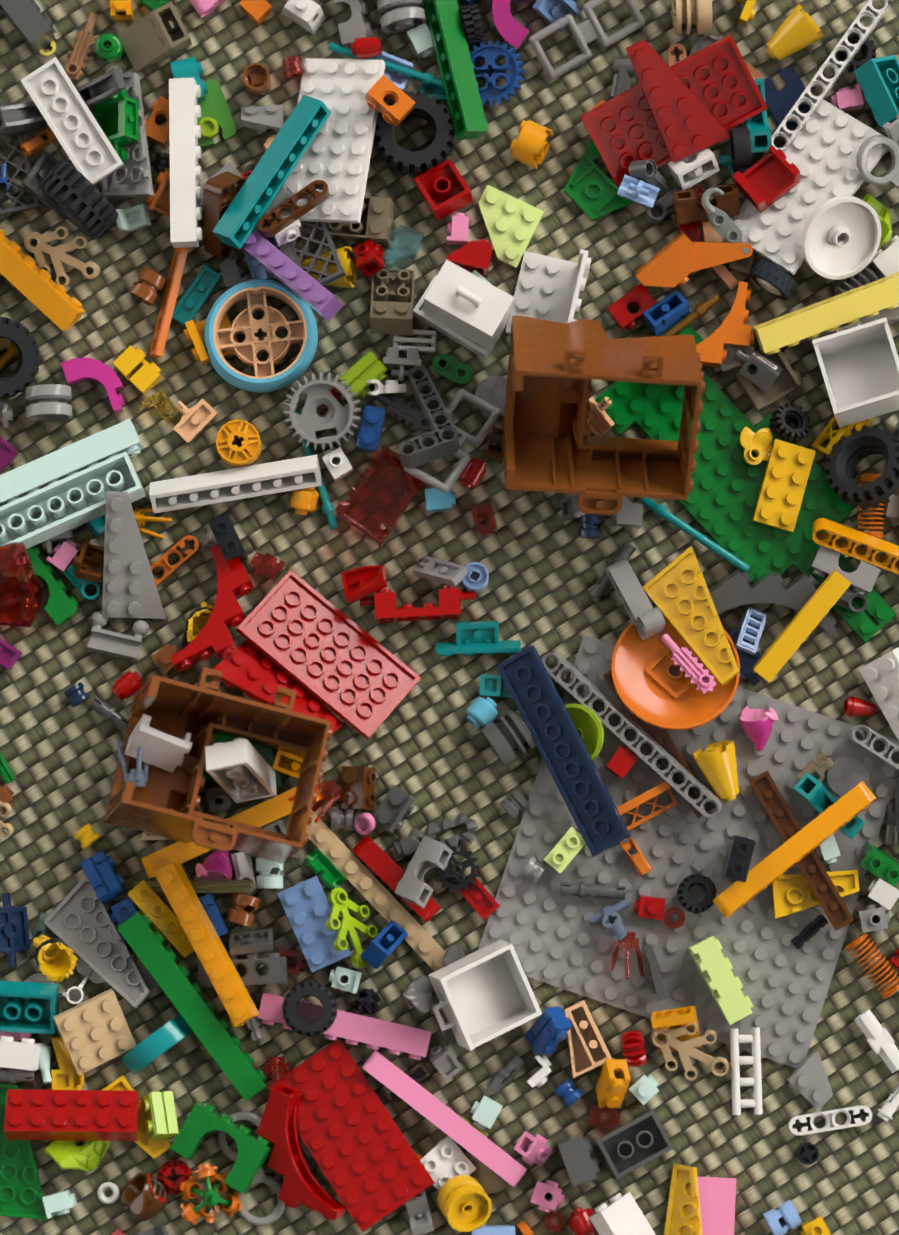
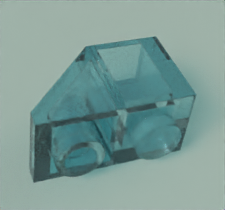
M399 225L398 230L394 229L390 239L393 242L391 249H386L383 257L384 261H386L385 268L391 269L417 257L424 233L403 225Z

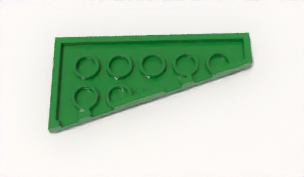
M0 1083V1216L48 1220L42 1199L44 1196L31 1140H7L4 1132L7 1089L20 1090L19 1085Z

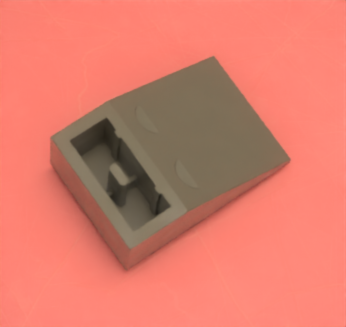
M172 1L153 10L117 35L136 72L192 45L190 36Z
M364 196L360 223L326 222L331 236L360 242L372 239L375 244L390 245L395 204L391 198Z
M383 269L372 276L370 333L412 335L415 270Z

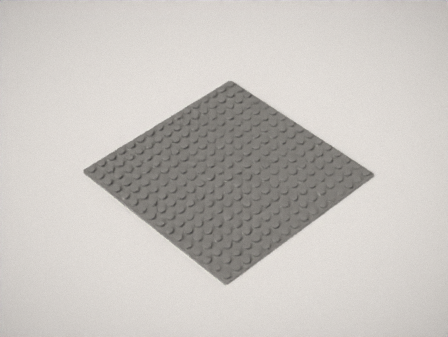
M584 636L574 667L629 716L603 677L604 674L611 670L615 645L590 636ZM677 667L669 669V673L672 676H679L681 674L679 672L680 669ZM571 673V675H570V678H569V681H568V682H571V681L573 680V674H572V673ZM582 685L579 692L583 697H586L589 694V690L585 685ZM737 687L736 693L728 707L711 722L688 730H667L701 783L716 797L717 795L696 763L693 752L699 748L703 752L708 748L707 745L718 741L733 740L739 793L736 795V798L727 802L719 799L722 803V810L719 814L711 818L704 815L698 818L686 799L670 785L678 805L629 830L631 837L638 845L652 870L641 877L639 876L620 846V843L624 844L630 840L627 838L593 857L585 844L561 874H559L543 860L571 827L579 833L580 831L542 758L528 799L530 805L524 811L495 900L501 907L489 916L478 950L498 940L512 943L527 977L650 1019L653 1011L695 1005L701 1036L707 1030H714L717 1034L716 1041L729 1046L730 1028H738V1035L751 1034L752 1027H760L761 1057L798 1068L806 1059L849 924L835 931L821 905L775 919L772 883L728 918H725L715 904L707 911L701 913L687 911L678 900V886L689 875L703 874L714 882L717 889V897L735 883L720 879L730 838L734 835L756 841L749 871L784 844L780 834L749 783L750 780L767 770L801 829L819 816L797 794L793 787L800 781L797 775L811 761L816 763V757L823 752L832 761L845 755L856 756L861 759L869 771L870 777L867 787L877 798L857 815L865 822V825L852 840L840 830L834 833L841 854L836 857L837 861L825 865L824 861L819 858L826 872L858 870L859 889L861 890L867 872L860 865L866 856L862 847L866 841L875 846L895 786V778L898 777L899 773L850 741L849 731L852 727H855L854 725ZM565 689L562 698L564 704H581ZM601 700L595 702V707L598 711H603L605 707L604 702ZM746 706L749 709L770 710L772 708L778 715V721H774L771 735L764 749L760 752L756 750L753 742L743 730L738 718L740 711ZM613 714L611 722L618 726L621 721L620 717L617 714ZM602 723L604 730L603 746L593 762L616 807L665 782L637 754H635L638 757L637 761L623 780L605 768L619 747L623 746L625 748L626 744ZM628 729L627 737L630 740H635L636 732L633 729ZM857 729L855 737L862 741L865 734L861 729ZM881 735L889 741H891L892 743H894L895 745L899 746L898 740ZM876 740L873 748L876 752H881L883 745L880 741ZM645 743L642 748L643 752L650 755L652 749L648 743ZM894 752L891 756L895 764L899 763V754L897 752ZM658 761L660 768L665 769L662 763ZM826 770L823 773L825 775V778L821 781V783L837 800H839L841 797L833 793L827 785ZM667 792L658 795L656 804L665 807L672 803ZM655 797L648 802L654 803ZM641 804L637 814L645 817L650 815L652 805ZM655 807L654 812L661 808ZM716 807L710 810L709 812L714 813L716 811ZM636 808L630 810L629 812L635 813ZM626 813L621 815L626 827L632 824L633 815ZM636 817L635 822L642 818ZM635 847L628 851L631 857L638 853ZM532 857L536 858L538 863L547 865L537 883H534L532 878L522 875ZM795 864L782 875L802 874L797 864ZM581 881L585 882V884L625 886V899L630 906L618 913L622 918L621 923L625 924L628 929L627 935L621 940L614 941L609 937L608 930L604 928L602 921L591 925L588 920L590 916L603 911L602 908L608 905L613 906L623 901L622 899L595 897L580 899L578 896H560L561 882L580 883ZM700 885L692 886L689 890L690 899L695 902L702 901L705 898L704 888ZM860 891L842 897L851 915H853ZM640 895L666 899L663 920L637 917V912H634L635 899L639 900ZM822 914L828 920V924L820 928V931L808 942L805 941V944L800 949H796L792 945L791 940L796 935L799 936V933L807 925L814 922V919ZM709 936H714V938L719 940L723 948L721 950L725 958L728 957L733 966L731 971L734 977L738 976L743 985L741 989L743 995H748L754 1006L751 1008L752 1014L731 1025H728L688 950L690 946ZM651 943L657 958L666 994V999L658 1001L656 994H651L648 983L652 981L651 976L646 974L644 963L647 961L642 945ZM711 1034L706 1036L709 1039H714V1036ZM739 1043V1049L752 1053V1043Z

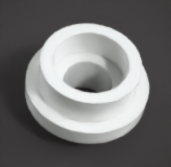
M112 1182L103 1183L97 1193L99 1200L105 1204L114 1203L119 1197L117 1185ZM106 1189L112 1190L113 1194L111 1197L105 1195Z

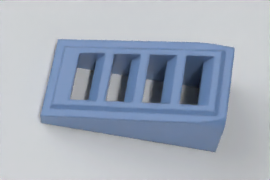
M748 607L744 611L740 621L735 648L755 655L766 622V613L752 607ZM745 639V640H747V641H749V642H752V644H749V643H747V642H745V641H742V640Z

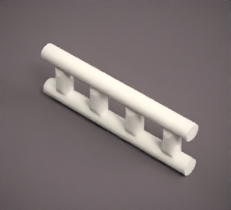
M752 1027L751 1034L738 1035V1028H730L732 1115H741V1108H754V1114L761 1115L763 1114L760 1027ZM739 1043H752V1056H739ZM739 1065H753V1077L740 1078ZM740 1086H753L754 1099H741Z

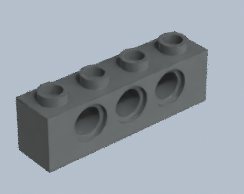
M280 953L267 954V958H259V954L246 955V959L238 960V956H229L238 974L239 967L242 964L246 967V974L244 976L239 974L244 985L288 983L287 958L280 957ZM197 962L198 984L200 988L214 987L202 963ZM262 963L267 966V973L265 975H262L259 971Z

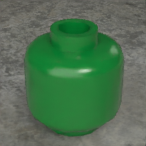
M110 33L103 34L96 40L95 51L102 62L110 64L117 62L122 57L123 46L116 35Z

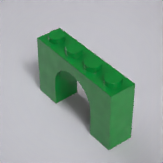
M206 1101L196 1103L170 1149L186 1159H193L209 1133L215 1130L227 1132L234 1138L237 1144L238 1157L224 1183L242 1194L247 1193L273 1149L272 1146L268 1145L270 1141L260 1135L258 1137L250 1133L252 1130L243 1124L236 1125L232 1122L233 1118L223 1112L220 1115L214 1111L215 1107Z

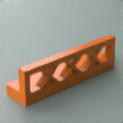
M665 781L618 806L617 809L620 815L626 813L634 816L632 824L627 826L629 831L678 805V802L671 791L669 783ZM667 792L672 803L665 807L656 804L658 795ZM655 797L654 803L648 802ZM643 803L652 805L651 813L646 817L637 814L639 806ZM655 807L661 808L654 812ZM636 808L635 813L629 812L630 810ZM636 817L642 818L635 822Z

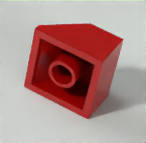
M451 159L414 178L422 199L436 222L473 202L470 188Z
M484 239L472 240L449 254L446 259L470 273L476 270L484 278H487L493 255V245Z

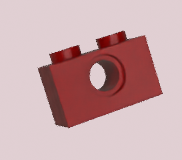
M641 283L607 308V313L621 331L625 329L629 331L638 324L637 320L643 317L642 313L655 305L656 301ZM629 305H636L639 311L635 314L630 313L627 310Z

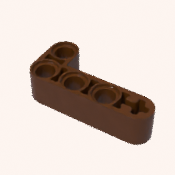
M228 171L209 179L203 188L204 249L207 253L222 260L231 255L233 247L222 243L212 231L246 182L244 178Z

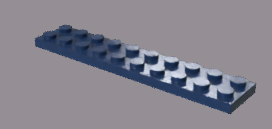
M530 646L497 665L496 667L592 857L631 837L535 646Z

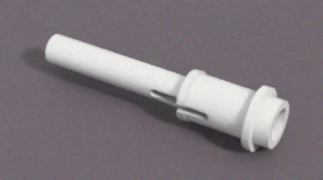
M899 1086L894 1094L890 1093L882 1108H878L877 1116L886 1122L893 1119L892 1115L899 1106Z

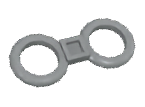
M874 135L866 139L859 147L856 156V166L860 176L867 183L874 186L890 183L899 190L898 145L893 139L884 135ZM876 144L885 145L892 155L890 170L881 177L872 175L866 166L867 153Z
M239 1111L229 1115L233 1118V1123L238 1120H248L259 1128L261 1118L257 1114L248 1111ZM219 1130L218 1145L222 1153L230 1160L236 1161L238 1153L229 1147L226 1137L227 1132ZM262 1166L252 1185L256 1183L268 1184L275 1190L278 1197L282 1184L274 1177L266 1175ZM240 1193L239 1200L242 1207L239 1214L250 1224L256 1226L269 1225L277 1221L284 1213L286 1205L278 1199L276 1209L272 1214L266 1217L254 1216L247 1211L244 1205L245 1193Z

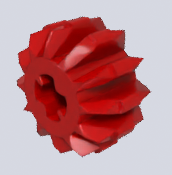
M631 1030L623 1033L621 1036L623 1054L628 1067L644 1065L647 1058L643 1033L640 1030Z

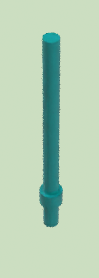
M330 43L328 50L357 59V55L352 56V49ZM377 57L365 58V60H382ZM383 60L386 63L385 69L421 81L423 85L429 87L433 85L444 89L443 81L435 78L433 74L427 72L424 74Z
M299 408L295 409L296 413L301 414ZM304 439L301 443L305 455H314L311 443L308 447H305L306 440ZM321 476L322 486H316L322 503L321 509L323 515H326L330 530H335L339 528L334 515L335 508L333 503H330Z
M643 498L641 500L643 505L654 511V515L659 518L663 517L741 571L747 573L750 569V566L667 511V507L661 503L657 504L650 498Z

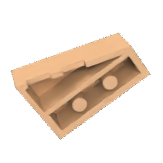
M582 1000L565 1008V1017L572 1024L567 1033L573 1078L604 1064L605 1059H612L585 1001Z

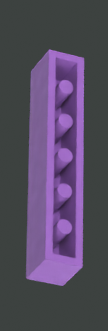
M256 230L252 231L242 246L244 252L329 322L343 307L339 300Z

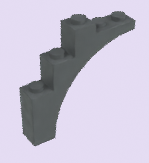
M113 68L104 75L76 89L89 110L92 111L95 106L110 100L125 89L126 86L120 68ZM34 101L0 107V134L37 131L47 124Z
M737 569L709 589L718 615L740 605L753 603L778 604L800 611L818 589L816 586L819 583L812 574L808 576L806 572H803L786 586H783L785 584L784 579L779 573L775 575L771 570L750 585L752 580L745 571L741 573ZM831 613L826 614L819 624L831 636L837 632L835 626L837 621Z

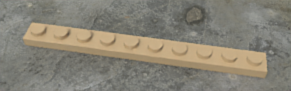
M313 812L311 825H307L306 833L309 834L308 838L388 923L391 920L395 921L407 932L408 935L404 940L434 971L445 967L444 956L446 952Z

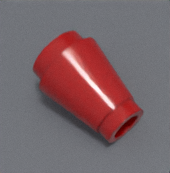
M851 696V698H846L844 701L843 713L848 715V717L875 716L876 704Z

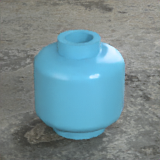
M477 697L467 708L466 713L468 716L466 719L477 729L480 727L484 728L498 716L495 708L497 704L489 697L486 699Z

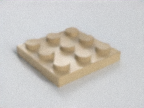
M112 989L53 1017L78 1075L136 1046Z

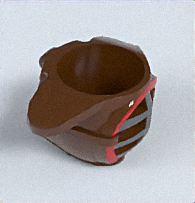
M137 1173L127 1182L121 1201L122 1205L127 1206L135 1216L146 1221L165 1208L168 1198L165 1188L154 1176L149 1173Z

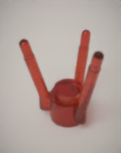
M325 779L316 785L315 791L322 788L320 794L323 799L311 810L315 812L326 801L328 803L315 818V823H318L332 804L341 797L342 790L334 780L328 782ZM295 795L288 799L289 802L294 801Z
M628 932L623 939L615 941L609 968L610 971H613L619 947L621 946V950H625L626 980H629L630 950L635 949L640 976L644 977L639 938H636V932Z

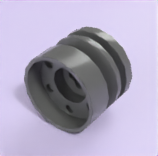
M512 710L506 712L511 720L510 722H507L503 716L499 717L502 724L501 728H498L491 722L481 729L483 736L505 767L517 759L514 752L515 748H518L521 753L525 754L527 752L522 745L524 742L530 749L535 747L529 729L523 720L514 714Z

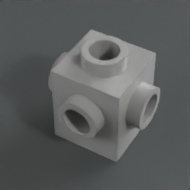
M878 903L865 906L866 910L856 912L860 933L870 932L871 936L884 933L883 929L888 928V923H891L889 911H885L884 907L878 908ZM873 916L877 918L876 923L872 922Z

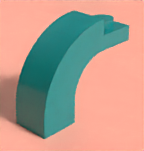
M753 79L765 102L764 79ZM766 110L744 121L745 127L747 126L749 130L752 153L769 151V147L772 146L771 129L768 124Z
M808 772L793 787L797 794L819 815L838 801L820 781ZM855 816L839 830L852 840L865 825V822L858 816Z
M180 1014L135 1046L121 1059L132 1074L135 1075L172 1046L191 1034L193 1030Z

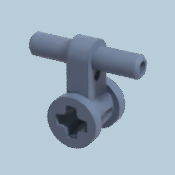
M626 899L613 906L608 905L602 908L603 911L590 916L588 920L591 925L602 921L604 928L608 930L609 937L614 941L621 940L627 935L628 929L625 924L621 923L622 918L618 912L629 908L630 905Z

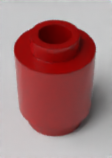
M375 36L355 38V43H351L352 56L357 55V59L375 58L377 55H382L380 38H375Z
M472 457L458 477L461 480L460 485L469 490L472 488L476 489L486 473L487 464L478 458Z
M129 670L114 682L115 685L111 689L123 701L143 687L141 683L144 680L136 671L132 673Z

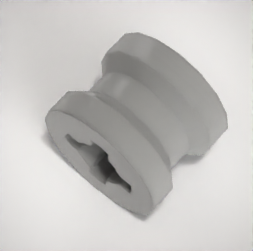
M532 857L522 875L532 878V881L537 883L547 865L538 863L536 858Z

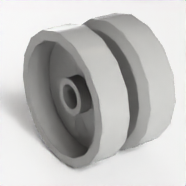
M376 0L378 13L383 15L380 18L383 32L398 33L409 31L427 22L425 10L420 8L423 4L422 0Z
M44 384L26 387L25 400L33 403L25 407L26 419L43 422L71 419L73 417L72 406L64 403L72 399L71 386Z

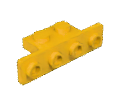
M144 880L127 894L138 906L139 912L141 914L145 912L152 922L149 926L154 932L158 930L165 940L162 943L165 946L171 943L183 958L187 957L194 950L178 918Z

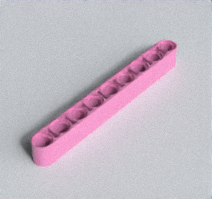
M376 1050L362 1066L364 1070L513 1187L516 1186L526 1173L527 1169Z

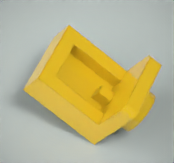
M735 0L745 5L738 24L746 27L747 22H752L757 10L753 9L756 0Z
M817 1217L810 1222L805 1221L800 1226L802 1228L799 1231L800 1235H831L822 1217Z

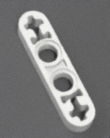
M858 1105L797 1115L789 1120L788 1128L792 1134L801 1136L862 1126L871 1121L872 1112L868 1107ZM860 1109L868 1113V1116L864 1117L865 1121H861L860 1118H853L854 1123L850 1124L851 1116L848 1112L849 1110H852L853 1115L859 1114ZM839 1112H843L847 1117L843 1125H838L835 1122V1116ZM823 1116L825 1118V1126L823 1128H816L813 1121L815 1117ZM806 1117H810L809 1124L812 1130L808 1131V1126L801 1127V1131L797 1132V1129L792 1127L793 1124H796L797 1119H799L800 1123L807 1122Z

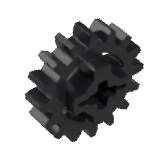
M453 846V853L448 861L447 870L443 872V870L438 868L433 873L439 874L436 882L443 881L441 888L449 886V892L456 888L457 892L461 893V887L469 890V883L476 884L473 878L480 876L478 873H475V870L479 869L480 866L474 864L478 860L477 857H470L472 851L464 853L465 847H461L460 851H457L456 846ZM454 855H461L466 860L462 862L457 861ZM454 864L462 866L460 876L457 873H452ZM471 866L470 876L466 879V870ZM451 877L456 878L460 884L450 883L447 879Z

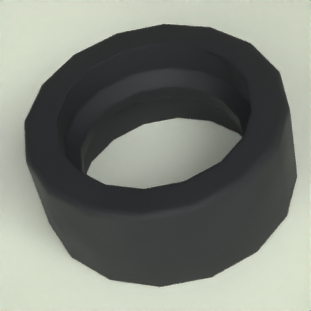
M748 127L731 128L730 144L734 167H751L752 149Z

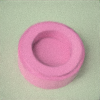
M363 812L354 818L353 825L359 834L367 835L375 829L376 822L371 814Z

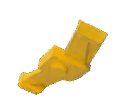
M61 1036L51 1037L59 1069H51V1090H82L84 1074L78 1075Z

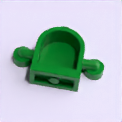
M125 89L110 100L95 106L91 111L123 163L128 157V152L123 146L139 141L138 101L128 97Z

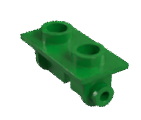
M318 847L304 859L305 865L319 876V879L327 886L328 890L339 887L347 879Z

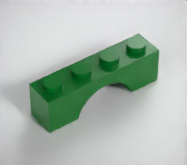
M36 545L8 557V560L22 577L35 575L46 581L50 596L44 609L59 628L80 613L77 609L80 605L73 596H67L65 593L67 587L59 578L56 581L52 575L55 571L48 562H42L40 559L42 553Z

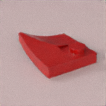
M384 565L364 566L341 573L345 598L348 603L361 600L363 597L387 587L386 567Z

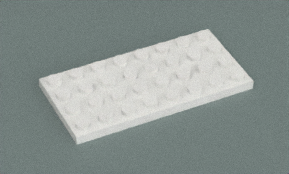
M305 58L298 103L303 95L321 100L332 113L284 185L296 194L313 181L323 180L328 185L329 196L326 200L301 216L299 221L360 223L378 114L377 109L373 110L367 105L365 96L384 74L386 63L383 60ZM300 199L297 202V205L304 206L307 204L308 201L306 199Z
M822 100L788 148L783 151L787 157V162L795 164L799 169L800 183L762 213L746 199L739 209L740 215L732 218V221L742 232V241L749 243L754 252L794 276L805 261L801 250V236L808 218L825 201L838 196H853L865 181L860 176L856 166V156L859 147L866 139L882 134L827 101ZM876 144L868 151L866 166L869 172L873 170L888 150L885 145Z

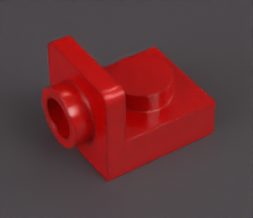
M640 895L639 900L635 899L634 912H637V917L663 920L666 899Z

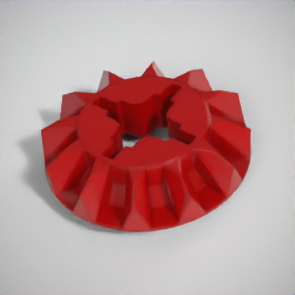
M173 1159L165 1162L160 1167L157 1180L163 1185L168 1194L177 1195L182 1193L179 1189L180 1184L189 1180L192 1172L185 1162ZM173 1167L176 1174L184 1175V1177L177 1179L176 1186L173 1180L165 1178L172 1175Z

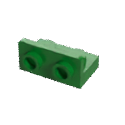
M866 841L862 847L866 856L860 863L861 867L896 887L899 883V861Z

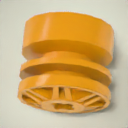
M238 419L229 421L217 433V451L225 464L230 467L251 466L261 456V438L256 428L249 422ZM239 438L242 441L241 447L234 445L236 443L235 439Z

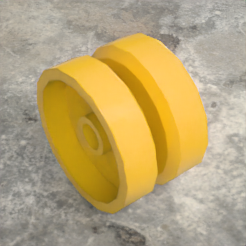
M459 1175L449 1179L438 1192V1208L452 1228L459 1232L476 1230L485 1224L490 1217L492 1211L491 1199L479 1182L469 1175Z

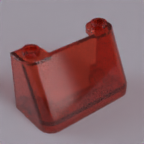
M13 542L0 546V625L31 627L42 601L41 586L24 543Z

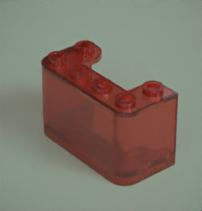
M383 445L381 449L378 447L371 457L372 467L370 470L368 468L364 470L360 476L361 483L358 487L354 485L348 494L350 499L346 501L341 500L335 509L336 517L339 521L378 547L384 543L424 484L422 480L405 472L404 467L401 465L399 454L386 445Z

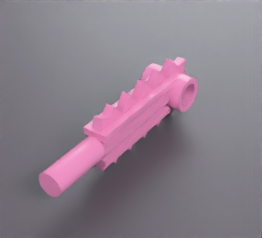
M668 634L663 635L661 640L673 653L671 661H674V665L680 666L679 672H686L685 678H691V684L697 685L696 690H700L703 694L708 691L713 692V687L717 683L714 681V676L708 674L709 669H702L703 663H697L698 657H692V651H688L687 647L680 649Z

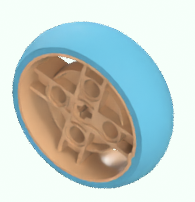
M249 280L228 289L212 306L204 327L205 350L213 368L231 385L250 392H272L295 382L310 366L318 344L317 323L310 306L284 284L272 280ZM266 296L277 298L288 304L297 313L300 320L288 321L281 311L267 306ZM247 298L248 308L236 316L230 328L220 329L226 313L235 304ZM256 311H262L264 317L256 320L253 318V314ZM285 329L288 334L285 338H279L276 336L277 331ZM258 332H263V335H267L264 337V340L260 341L258 337H255L258 336ZM237 334L246 336L245 340L241 343L235 342L234 337ZM302 343L301 350L296 359L286 369L275 374L274 364L286 356L291 344ZM233 350L241 361L254 366L255 376L244 374L233 368L227 362L222 352ZM261 352H266L269 358L266 361H259L257 356Z

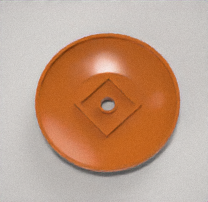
M662 611L661 613L665 619L663 631L643 640L633 622L630 623L622 632L615 645L611 661L613 684L620 700L632 714L645 723L661 729L688 730L711 722L728 707L736 693L740 672L723 686ZM724 629L731 650L735 657L736 663L740 670V661L737 649L735 648V644L732 641L731 637ZM668 634L680 649L687 647L688 651H692V657H698L697 663H703L702 669H709L708 674L714 676V681L717 683L713 687V692L708 691L703 694L700 690H696L697 685L691 684V678H685L686 672H681L679 676H672L669 673L670 668L677 667L680 669V666L674 665V661H671L673 653L661 640L663 635Z

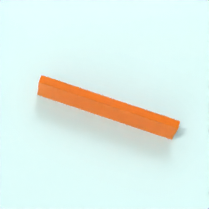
M175 248L149 357L160 358L163 356L189 248Z

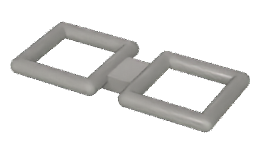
M590 0L585 3L582 8L587 18L577 24L573 16L567 14L530 36L529 42L547 77L550 80H554L591 58L592 53L587 43L598 38L601 46L608 48L643 27L645 21L635 1L625 0L635 22L608 38L592 10L607 0ZM568 25L582 53L553 70L539 41L563 26Z
M462 388L457 390L446 406L449 415L452 414L462 398L489 412L491 415L476 437L456 427L460 447L456 453L451 455L460 460L443 483L416 467L411 469L404 467L405 472L444 493L450 490L471 459L469 454L460 450L465 441L475 447H479L502 414L499 408Z

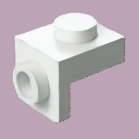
M539 1055L534 1056L542 1065V1068L527 1080L532 1088L535 1086L540 1088L548 1080L546 1076L552 1071L549 1068L552 1064L544 1055L541 1057Z

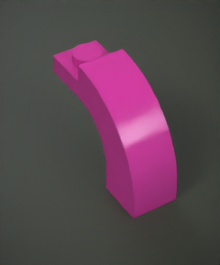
M492 0V16L497 30L507 42L518 49L529 33V28L512 16L510 12L511 0Z
M75 358L61 363L70 386L84 381L97 382L106 389L115 414L124 412L122 406L125 405L122 393L117 394V392L125 388L118 375L108 365L91 358Z

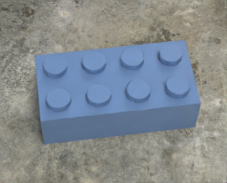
M318 876L277 893L312 973L352 955L349 946L346 950L340 952L336 951L333 946L339 929L329 931L326 927V921L329 919L332 908Z

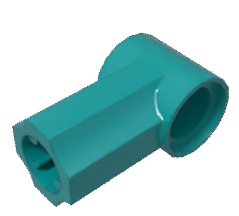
M71 564L63 574L85 599L92 602L99 600L102 595L100 585L96 582L75 577L76 568H73V564ZM89 586H96L97 592L94 596H87L86 590Z

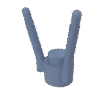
M116 739L117 751L124 773V782H134V788L146 787L150 764L145 762L144 771L141 769L142 748H137L136 769H130L129 774L120 741Z

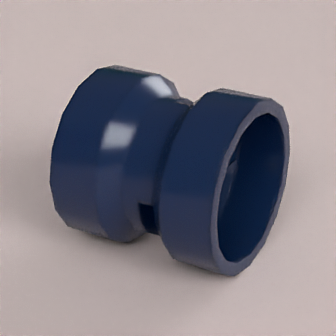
M581 515L579 517L581 528L578 530V537L586 539L599 538L597 525L600 523V516Z

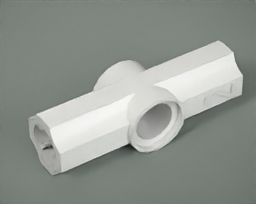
M870 1009L857 1016L854 1021L866 1036V1041L872 1050L881 1057L891 1073L899 1070V1050L895 1046V1041L884 1027L882 1028Z

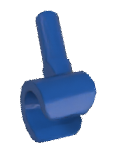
M2 164L0 184L7 186V193L9 190L6 177L7 164Z

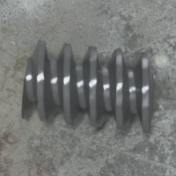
M865 267L862 271L855 274L854 278L849 277L847 282L843 281L840 283V287H834V295L836 296L879 280L873 270Z

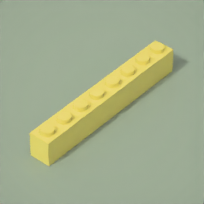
M899 272L753 326L760 350L769 355L774 354L786 345L788 347L798 345L802 339L807 338L810 340L820 336L819 333L826 330L827 332L836 331L842 324L847 323V325L857 323L859 318L863 316L873 317L878 315L879 310L897 308L899 306Z

